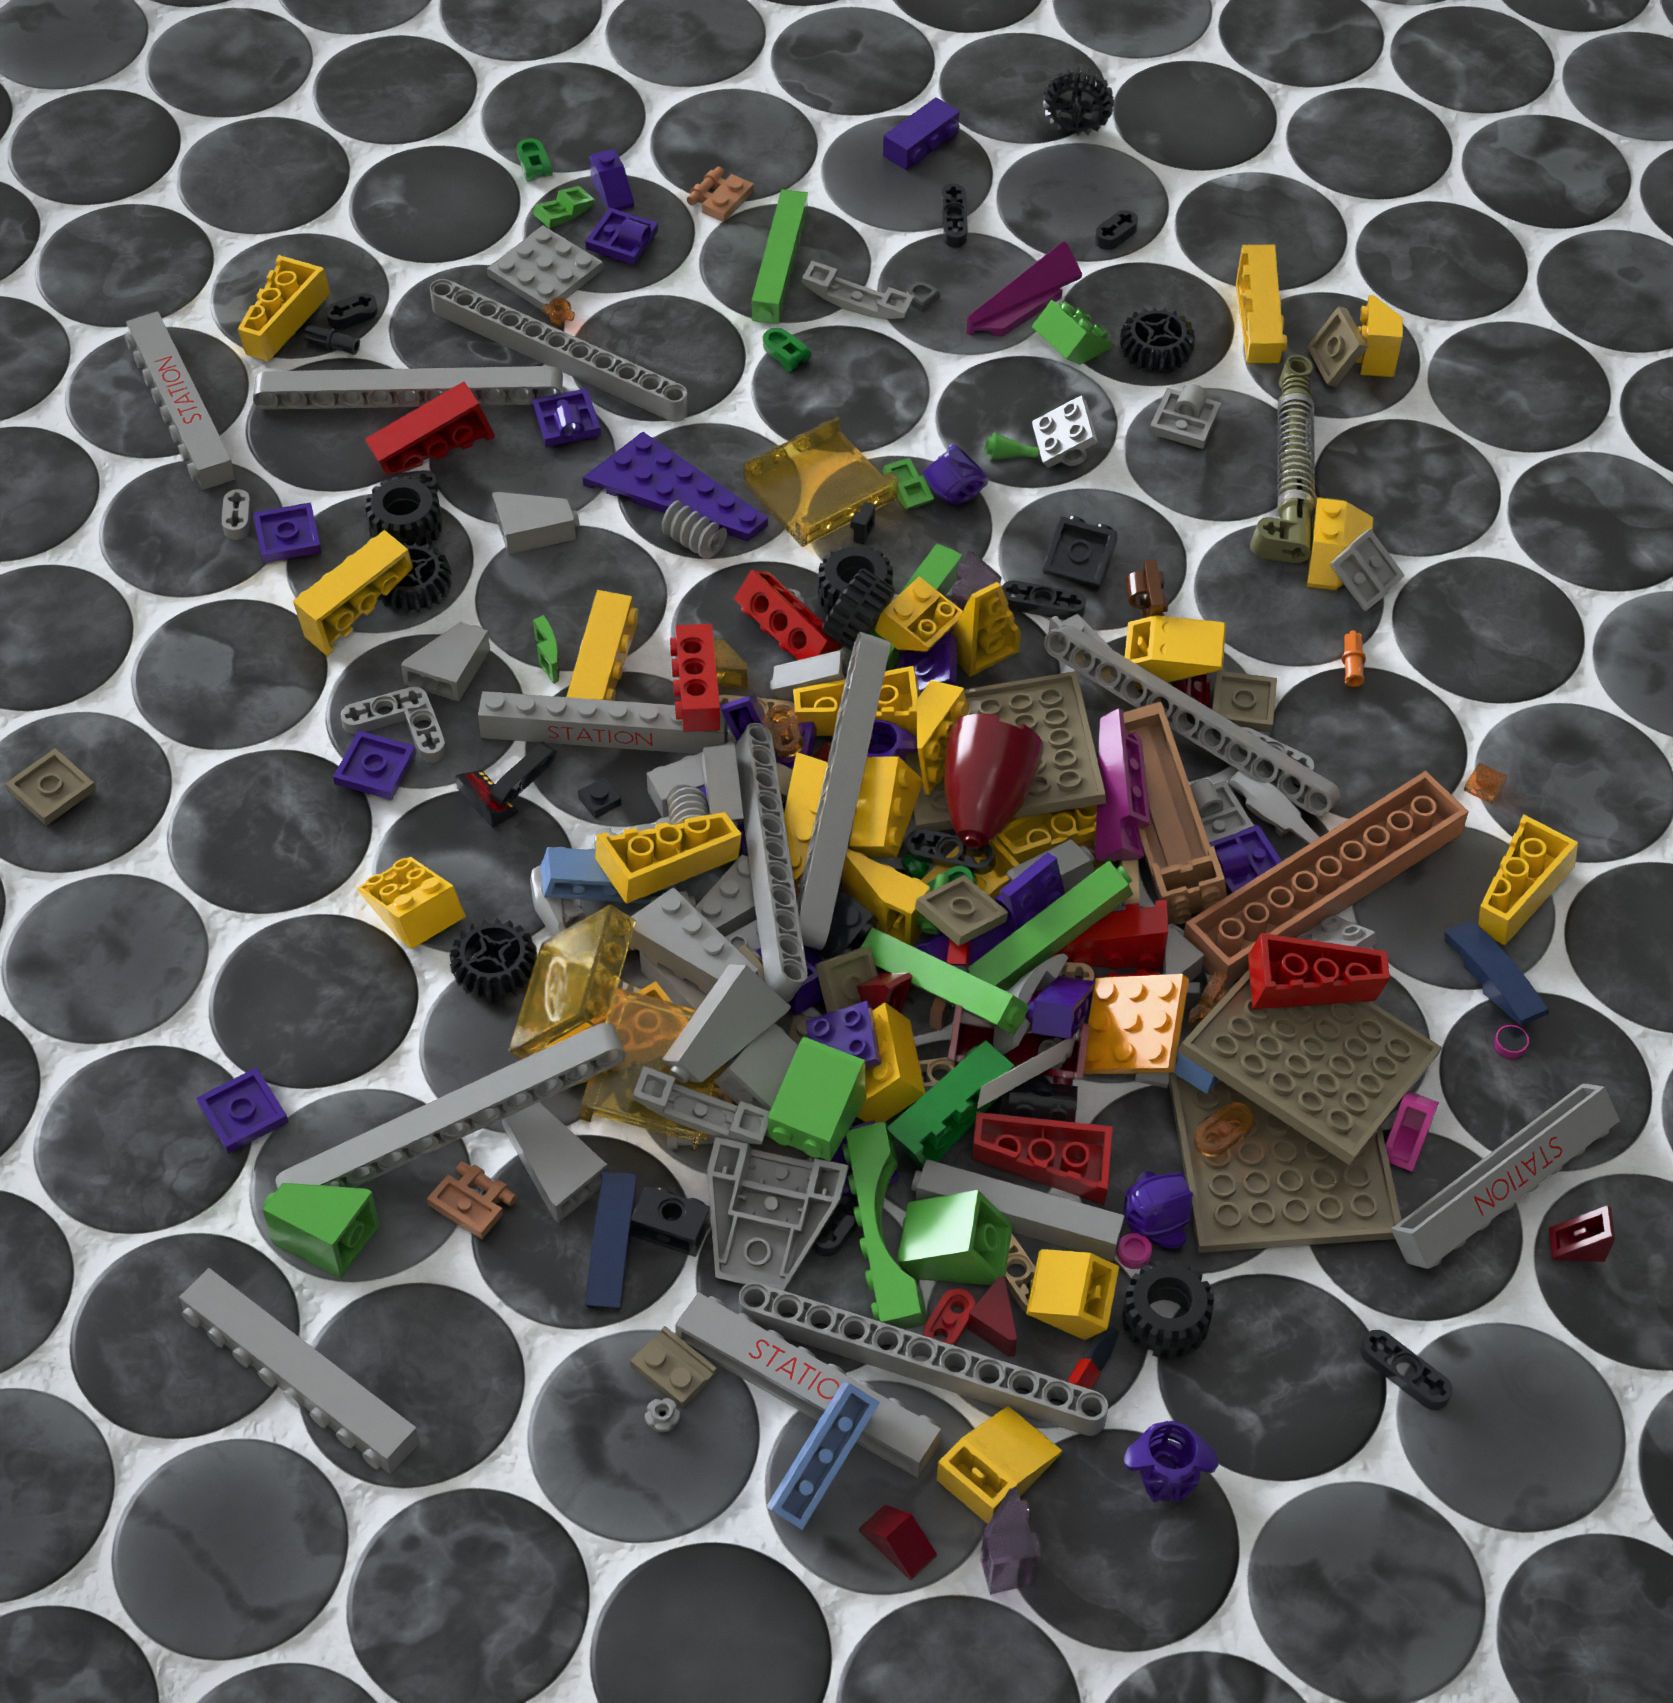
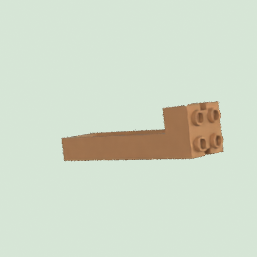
M1157 702L1124 712V726L1129 734L1136 732L1143 745L1151 822L1150 825L1142 829L1139 828L1145 862L1158 901L1167 900L1168 925L1172 923L1183 924L1192 918L1191 914L1203 912L1227 897L1226 885L1214 846L1210 847L1162 702Z

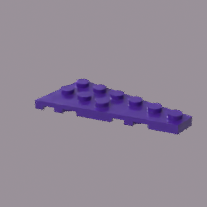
M641 432L582 478L583 486L589 488L597 486L606 489L607 494L615 497L621 494L633 498L634 503L663 513L666 512L674 501L679 500L683 503V507L688 505L692 508V512L698 511L701 514V518L706 516L710 519V523L716 522L719 524V530L724 527L727 530V535L748 542L768 526V517L645 432Z

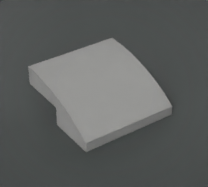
M1371 529L1364 531L1329 564L1364 611L1370 609L1388 593L1387 591L1405 576Z

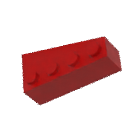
M1260 933L1248 955L1253 1010L1376 1001L1390 979L1387 951Z

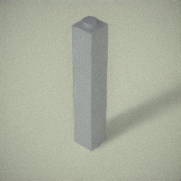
M927 1159L923 1170L916 1171L911 1190L916 1191V1201L979 1190L1013 1224V1233L1079 1252L1092 1253L1111 1261L1114 1260L1122 1234L1125 1215Z

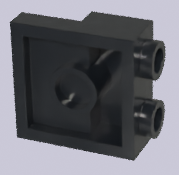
M1060 516L1043 567V574L1100 589L1106 568L1110 564L1118 540L1117 531H1113V528L1105 524H1097L1095 526L1085 523L1079 517L1070 516L1065 518Z
M838 888L825 946L822 950L809 948L824 960L856 950L865 941L871 928L877 929L879 920L869 910Z

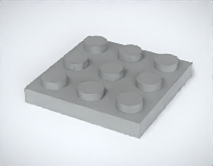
M542 225L487 268V275L548 314L603 270V262Z

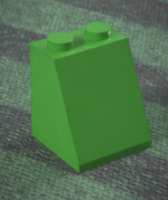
M803 1037L767 1117L769 1138H772L780 1145H789L800 1149L811 1157H820L831 1161L866 1101L865 1060Z
M282 1183L276 1192L268 1195L262 1209L273 1244L340 1279L380 1226L372 1191L365 1188Z
M979 1190L908 1202L906 1216L903 1220V1233L898 1249L897 1263L913 1278L919 1280L992 1285L998 1277H1005L1013 1224Z

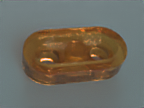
M782 704L771 708L766 713L764 720L766 728L772 734L774 751L781 758L793 757L804 747V739L797 716L789 705Z
M1238 1102L1225 1105L1197 1127L1194 1137L1196 1149L1208 1157H1216L1223 1154L1251 1132L1254 1122L1252 1110L1245 1104ZM1231 1122H1238L1240 1126H1234ZM1213 1140L1216 1142V1144H1210L1206 1141Z

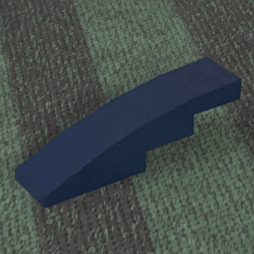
M1469 920L1444 931L1445 942L1463 956L1464 968L1482 982L1483 994L1520 1026L1549 1014L1547 1006L1528 979L1499 945L1474 921Z
M603 1171L593 1234L585 1300L586 1306L621 1309L624 1276H626L629 1243H631L632 1236L630 1219L634 1213L638 1174Z

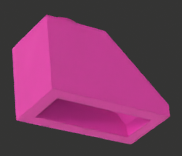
M1411 1091L1404 1095L1386 1142L1390 1164L1413 1172L1439 1102Z

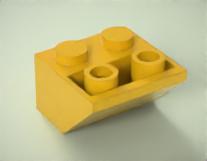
M1369 295L1367 306L1361 307L1360 323H1363V326L1357 327L1368 347L1356 363H1360V375L1394 377L1403 338V317L1375 295Z
M919 576L885 607L880 614L875 632L885 640L890 641L891 645L898 650L928 651L956 625L963 611Z
M1040 1250L1026 1314L1082 1340H1087L1107 1330L1119 1266L1088 1252Z

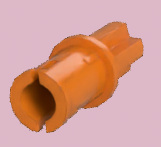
M1352 630L1344 636L1342 663L1345 665V684L1350 687H1359L1364 683L1363 664L1366 662V656L1363 653L1362 635Z

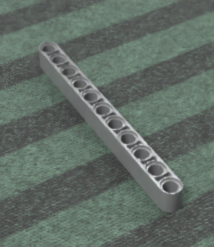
M439 279L430 285L432 310L436 315L543 364L559 368L567 375L666 420L678 422L687 417V390L681 384L450 280Z
M553 366L264 371L255 377L253 402L257 407L266 410L420 407L464 381L480 406L532 405V399L563 393V373L559 368Z
M1064 625L1048 633L1045 637V649L1052 657L1136 708L1161 702V697L1165 698L1169 703V709L1164 706L1163 708L1172 730L1236 769L1247 773L1251 778L1262 783H1271L1289 801L1310 814L1322 816L1339 803L1341 795L1334 783L1076 627ZM1059 635L1066 640V647L1060 643ZM1084 651L1090 653L1092 662L1086 660ZM1110 666L1116 669L1117 678L1111 675ZM1135 682H1139L1142 685L1143 694L1137 691ZM1187 713L1194 717L1195 725L1187 720ZM1213 728L1221 734V741L1214 737ZM1239 744L1246 748L1247 756L1240 753ZM1265 760L1273 765L1274 772L1266 769ZM1291 776L1299 780L1301 788H1297L1292 784ZM1317 793H1322L1326 797L1327 804L1319 801Z
M862 632L858 634L852 649L797 898L803 945L818 950L824 948L831 926L891 645L890 641Z
M750 723L736 743L735 751L765 983L784 1001L790 1002L807 978V966L773 738L771 732L764 725Z
M611 1023L595 1025L294 1165L277 1175L275 1179L277 1188L282 1183L355 1188L620 1064L626 1056L615 1026Z
M748 1283L740 1290L739 1313L748 1315L761 1328L767 1331L774 1330L785 1338L1003 1409L1009 1406L1018 1414L1083 1435H1097L1105 1427L1108 1402L1097 1391L765 1284ZM751 1302H759L762 1304L759 1307L748 1306V1304ZM789 1312L793 1313L795 1316L791 1318H784L780 1315ZM818 1323H824L828 1325V1327L824 1329H818L814 1327V1325ZM850 1334H858L861 1336V1338L852 1340L847 1338V1336ZM887 1344L892 1345L895 1348L893 1350L887 1351L881 1349L880 1347L882 1345ZM922 1355L927 1357L928 1360L921 1362L915 1360L914 1357ZM951 1366H957L961 1368L962 1371L955 1373L949 1371L947 1368ZM984 1377H991L995 1379L996 1382L989 1384L983 1382L981 1379ZM1018 1388H1025L1029 1390L1030 1393L1023 1395L1017 1393L1015 1390ZM1052 1399H1059L1063 1401L1064 1404L1056 1406L1051 1404L1049 1401ZM1093 1410L1098 1413V1416L1090 1417L1083 1412Z

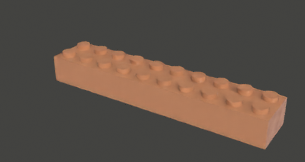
M1424 771L1187 921L1183 937L1205 955L1203 966L1223 987H1226L1249 970L1248 955L1260 933L1297 938L1300 934L1308 932L1319 925L1323 919L1333 915L1336 916L1463 833L1469 811L1427 771Z

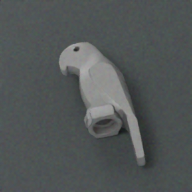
M1238 771L1229 780V786L1245 797L1246 807L1263 821L1274 825L1275 833L1281 838L1289 831L1299 836L1308 844L1320 838L1304 822L1299 810L1271 783H1262L1254 780L1243 771Z
M541 865L532 869L530 878L534 909L554 938L577 959L580 956L581 949L570 934L580 931L585 924L586 916L580 906H574L572 899L544 897Z

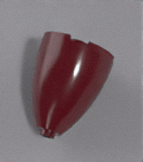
M971 714L958 719L957 725L950 730L944 766L947 807L958 838L969 848H980L987 845L1013 820L1031 790L1043 755L1044 745L1042 739L1034 730L1025 724H1022L1019 728L999 721L1000 715Z

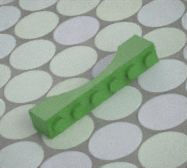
M883 1121L848 1130L846 1134L847 1144H843V1153L847 1164L852 1165L853 1175H849L848 1180L853 1196L857 1195L859 1206L854 1207V1213L858 1226H863L865 1236L860 1238V1246L864 1259L869 1258L870 1270H866V1279L870 1291H875L876 1302L871 1304L874 1320L905 1330L925 1325L928 1319L921 1288L915 1279L904 1272L893 1260L883 1234L882 1211L884 1196L889 1181L898 1166L894 1140L886 1129L888 1127L886 1122Z

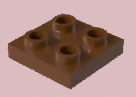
M1156 559L1144 560L1143 571H1135L1126 577L1125 582L1129 604L1134 608L1141 609L1142 619L1155 615L1164 616L1163 612L1168 611L1167 594H1162L1161 590L1164 588L1163 571H1158Z

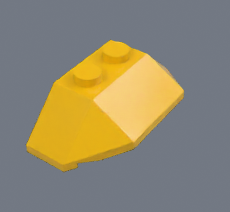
M1315 497L1307 587L1337 590L1343 586V582L1329 564L1364 531L1373 529L1372 516L1345 500Z

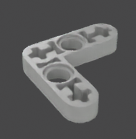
M409 687L345 706L341 711L343 729L349 734H356L358 730L368 732L406 721L417 752L423 761L434 763L445 757L446 747L443 734L427 693L420 687ZM416 700L417 704H413L411 701ZM399 703H401L402 709H398ZM384 706L393 709L386 715L377 713V710ZM368 712H371L372 717L369 718ZM352 717H357L358 721H353ZM422 720L431 722V725L425 729L415 727V724ZM430 738L435 748L432 750H430V748L427 746L426 741Z

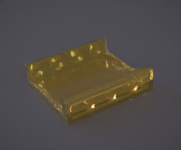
M838 416L821 423L805 433L799 434L781 445L775 446L773 449L757 457L751 458L743 464V484L802 548L851 523L854 513L861 510L864 502L874 504L876 509L897 499L898 478L892 472L883 476L840 431V418Z
M610 904L541 943L509 1052L524 1059L545 1049V1046L553 1038L584 1022L592 1026L608 1022L636 923L635 919Z
M615 987L605 1023H611L615 1026L626 1056L617 1066L588 1079L577 1119L591 1122L592 1115L595 1114L692 1141L690 1150L696 1151L699 1140L706 1141L708 1134L669 1120L632 1099L643 1066L672 1076L669 1073L671 1068L662 1059L697 1010ZM726 1063L702 1083L691 1081L683 1083L676 1078L674 1083L718 1098L719 1092L713 1090V1081L725 1069Z

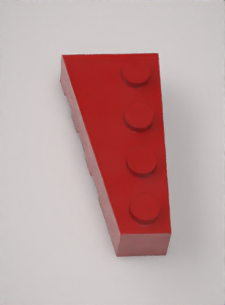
M463 381L365 438L386 476L422 466L423 461L428 458H436L437 460L447 456L446 451L461 446L464 450L474 446L473 441L483 437L488 441L496 436L478 401Z
M1167 900L1155 901L1154 907L1140 908L1139 903L1126 904V910L1111 911L1052 957L1064 953L1068 957L1066 962L1085 963L1090 967H1108L1110 969L1141 968L1146 970L1162 968L1168 937Z
M977 1112L972 1159L1104 1205L1108 1190L1113 1126Z

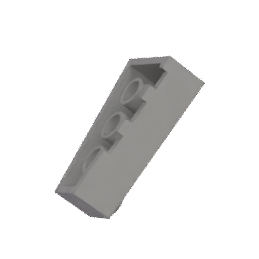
M674 887L622 922L625 946L633 951L636 948L646 954L648 960L657 965L658 963L663 964L673 970V974L680 979L690 980L698 985L699 990L707 995L729 964L747 965L758 975V969Z

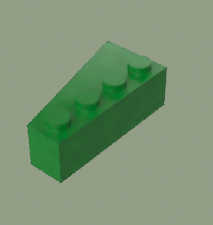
M985 1040L979 1046L973 1047L964 1060L886 1129L898 1147L922 1169L926 1159L939 1162L976 1123L977 1112L985 1113L998 1099L996 1098L977 1109L981 1086L1014 1069L1015 1065Z

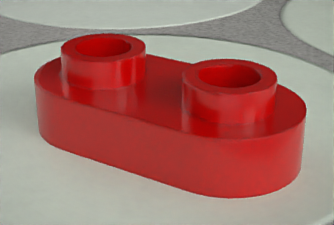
M960 1288L947 1291L925 1323L923 1336L935 1339L937 1335H944L946 1339L942 1342L956 1346L968 1327L969 1312L975 1306V1299L972 1294ZM961 1308L963 1312L957 1314L952 1309Z

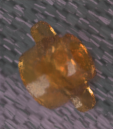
M554 298L550 301V304H544L542 312L549 316L551 324L555 326H560L562 322L567 320L572 321L575 317V313L571 311L570 303L564 298Z

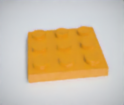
M1183 974L1096 978L1088 1020L1090 1029L1083 1073L1086 1075L1174 1073L1189 979Z

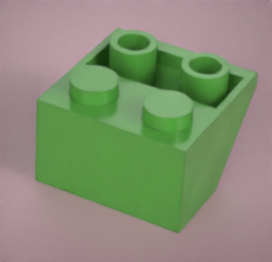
M1051 300L1032 325V328L1064 358L1079 365L1106 352L1114 345L1107 338L1109 333L1104 328L1089 322L1091 319L1089 314L1080 308L1076 310L1065 301L1060 304Z

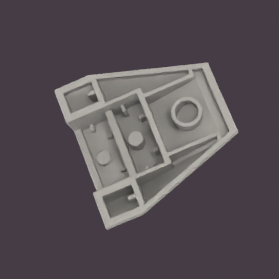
M715 1137L707 1169L715 1278L743 1285L756 1282L785 1291L841 1201L849 1166L817 1158L814 1159V1162L755 1150L748 1143Z

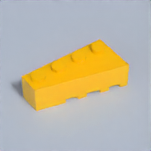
M278 255L275 261L276 268L268 273L266 286L264 289L260 288L256 295L258 299L256 304L250 306L238 327L241 342L247 356L269 362L329 297L331 292L324 268Z
M384 530L376 537L370 539L366 545L353 555L348 556L344 562L331 572L326 573L309 589L301 592L293 600V604L305 638L328 657L335 650L332 646L341 635L346 638L354 630L351 625L362 613L367 616L375 608L374 605L380 594L387 595L413 568L408 549Z
M597 590L566 697L615 701V688L618 680L621 679L623 666L639 624L638 608H635L632 596Z
M1523 814L1519 828L1512 837L1506 856L1503 857L1500 863L1498 873L1493 878L1482 901L1478 926L1492 939L1506 945L1575 868L1578 842Z

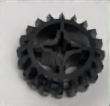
M1068 67L1065 74L1059 71L1056 78H1051L1045 88L1043 98L1045 116H1050V124L1057 123L1058 130L1065 128L1067 135L1071 131H1076L1077 136L1081 134V131H1084L1087 135L1091 133L1092 129L1098 132L1101 125L1105 126L1108 118L1112 115V107L1114 105L1112 88L1108 87L1107 80H1100L1099 73L1094 76L1091 75L1090 68L1085 73L1081 72L1080 67L1076 69V72H1072Z
M1154 306L1152 311L1143 308L1141 313L1134 312L1132 317L1126 319L1120 333L1123 357L1128 358L1130 364L1137 363L1138 369L1148 368L1149 372L1152 369H1156L1161 374L1163 369L1172 372L1174 367L1181 368L1184 362H1188L1192 351H1194L1195 334L1194 330H1192V324L1186 322L1185 316H1178L1176 311L1167 312L1166 307L1163 310H1157Z
M417 541L410 546L404 542L403 546L409 551L413 568L387 595L381 593L378 600H381L385 607L392 606L395 612L403 609L407 614L410 610L415 609L419 614L421 608L425 607L431 610L432 603L440 604L441 597H447L448 589L451 588L452 584L451 567L445 555L441 554L438 548L431 549L428 543L421 547Z
M496 918L493 924H488L484 919L482 926L479 927L471 923L470 932L461 930L460 939L454 940L453 950H450L451 953L449 955L451 973L455 977V982L458 986H463L466 994L474 992V996L477 999L485 994L489 1001L492 1000L494 995H499L504 1001L508 992L516 996L518 987L526 988L528 979H534V969L538 965L537 947L533 943L530 933H524L521 925L514 927L511 920L503 925L498 918Z

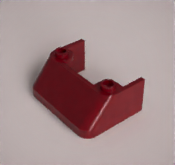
M959 1005L955 1006L948 1061L954 1062L953 1068L965 1059L973 1047L979 1046L985 1040L993 1046L995 1027L963 1011L962 1006ZM1029 1021L1031 1024L1019 1045L1003 1056L1017 1067L1037 1056L1038 1048L1044 1040H1054L1056 1036L1031 1033L1032 1022ZM1083 1024L1075 1033L1072 1055L1062 1064L1059 1070L1049 1068L1039 1075L1053 1077L1054 1084L1073 1086V1080L1083 1079L1090 1025Z

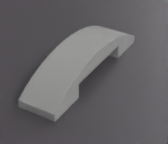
M813 260L801 281L810 290L830 303L848 311L875 318H904L914 299L913 295L888 287L884 294L836 277V268Z
M1063 953L1049 958L1022 976L1010 988L1008 993L1028 1003L1035 990L1039 991L1056 980L1068 957ZM1025 1018L1015 1035L995 1026L993 1047L1002 1055L1019 1045L1031 1023Z
M643 1066L632 1099L669 1120L706 1134L744 1143L762 1144L768 1127L767 1117L770 1111L742 1101L736 1106L675 1084L676 1077Z

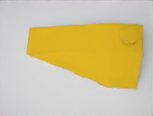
M998 582L970 596L951 632L957 638V663L969 677L1019 652L1021 632L1014 622V615L1008 608V601Z

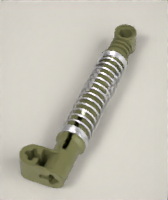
M1291 355L1286 359L1278 382L1282 389V395L1278 400L1277 511L1279 518H1262L1257 523L1250 542V549L1256 556L1289 563H1301L1310 558L1311 519L1315 512L1314 400L1310 395V375L1313 370V364L1302 355Z

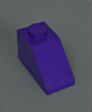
M615 149L589 155L591 181L607 210L613 208L621 211L635 207L624 165Z
M755 694L720 706L721 712L737 742L750 723H759L768 728L765 713Z

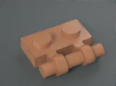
M718 166L704 176V181L701 184H696L690 190V195L686 200L691 206H694L697 202L702 203V213L725 222L754 192V184L733 174L725 180L721 178L725 171ZM711 188H712V189H715V191H714L713 193H710V192H708V191H709Z
M462 1161L456 1168V1173L462 1176V1178L458 1181L448 1174L429 1195L427 1203L434 1210L478 1238L483 1239L503 1216L502 1208L496 1203L502 1201L511 1207L517 1201L518 1195L510 1191L509 1186L501 1180L494 1181L486 1176L482 1168L477 1165L470 1166ZM478 1186L486 1191V1193L482 1196L472 1188Z

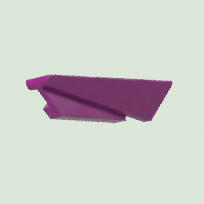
M1062 241L972 312L967 318L966 333L973 335L978 330L992 331V336L1002 337L1043 311L1051 300L1055 302L1062 298V289L1060 288L1081 279L1083 274L1068 244Z
M1119 708L1100 719L1098 765L1105 790L1106 803L1097 805L1095 859L1098 861L1136 860L1143 858L1144 852L1139 828L1142 829L1151 824L1142 740L1136 732L1129 734L1124 726V712Z

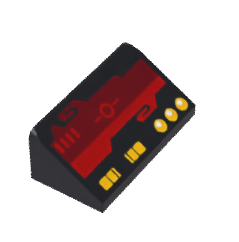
M483 771L460 773L455 776L457 789L492 828L518 813V809L511 802L506 807H501L489 798L495 784Z

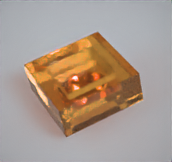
M1479 762L1467 780L1464 791L1492 804L1504 786L1507 775Z

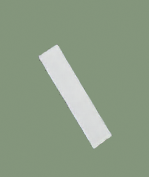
M1076 1034L1071 1039L1060 1042L981 1086L977 1109L1062 1062L1066 1053H1068L1067 1058L1071 1057Z

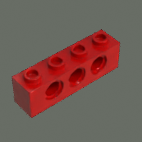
M750 571L735 595L734 600L742 606L741 611L745 615L761 624L760 629L779 641L778 645L782 650L792 654L798 660L841 650L842 644L822 632L824 622L770 572Z
M712 624L675 625L676 638H670L671 656H677V659H671L672 677H678L679 679L673 680L674 698H680V701H675L676 720H682L683 732L720 730V702Z

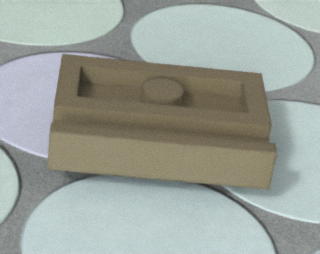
M666 1326L661 1329V1333L656 1338L653 1337L630 1360L631 1368L669 1399L673 1400L681 1409H684L707 1385V1382L717 1375V1367Z

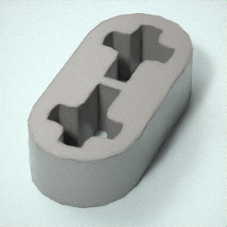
M231 490L223 499L222 526L224 535L231 540L243 539L250 532L252 507L249 494L244 490ZM239 502V508L234 509L236 503ZM239 520L237 527H234L235 521Z

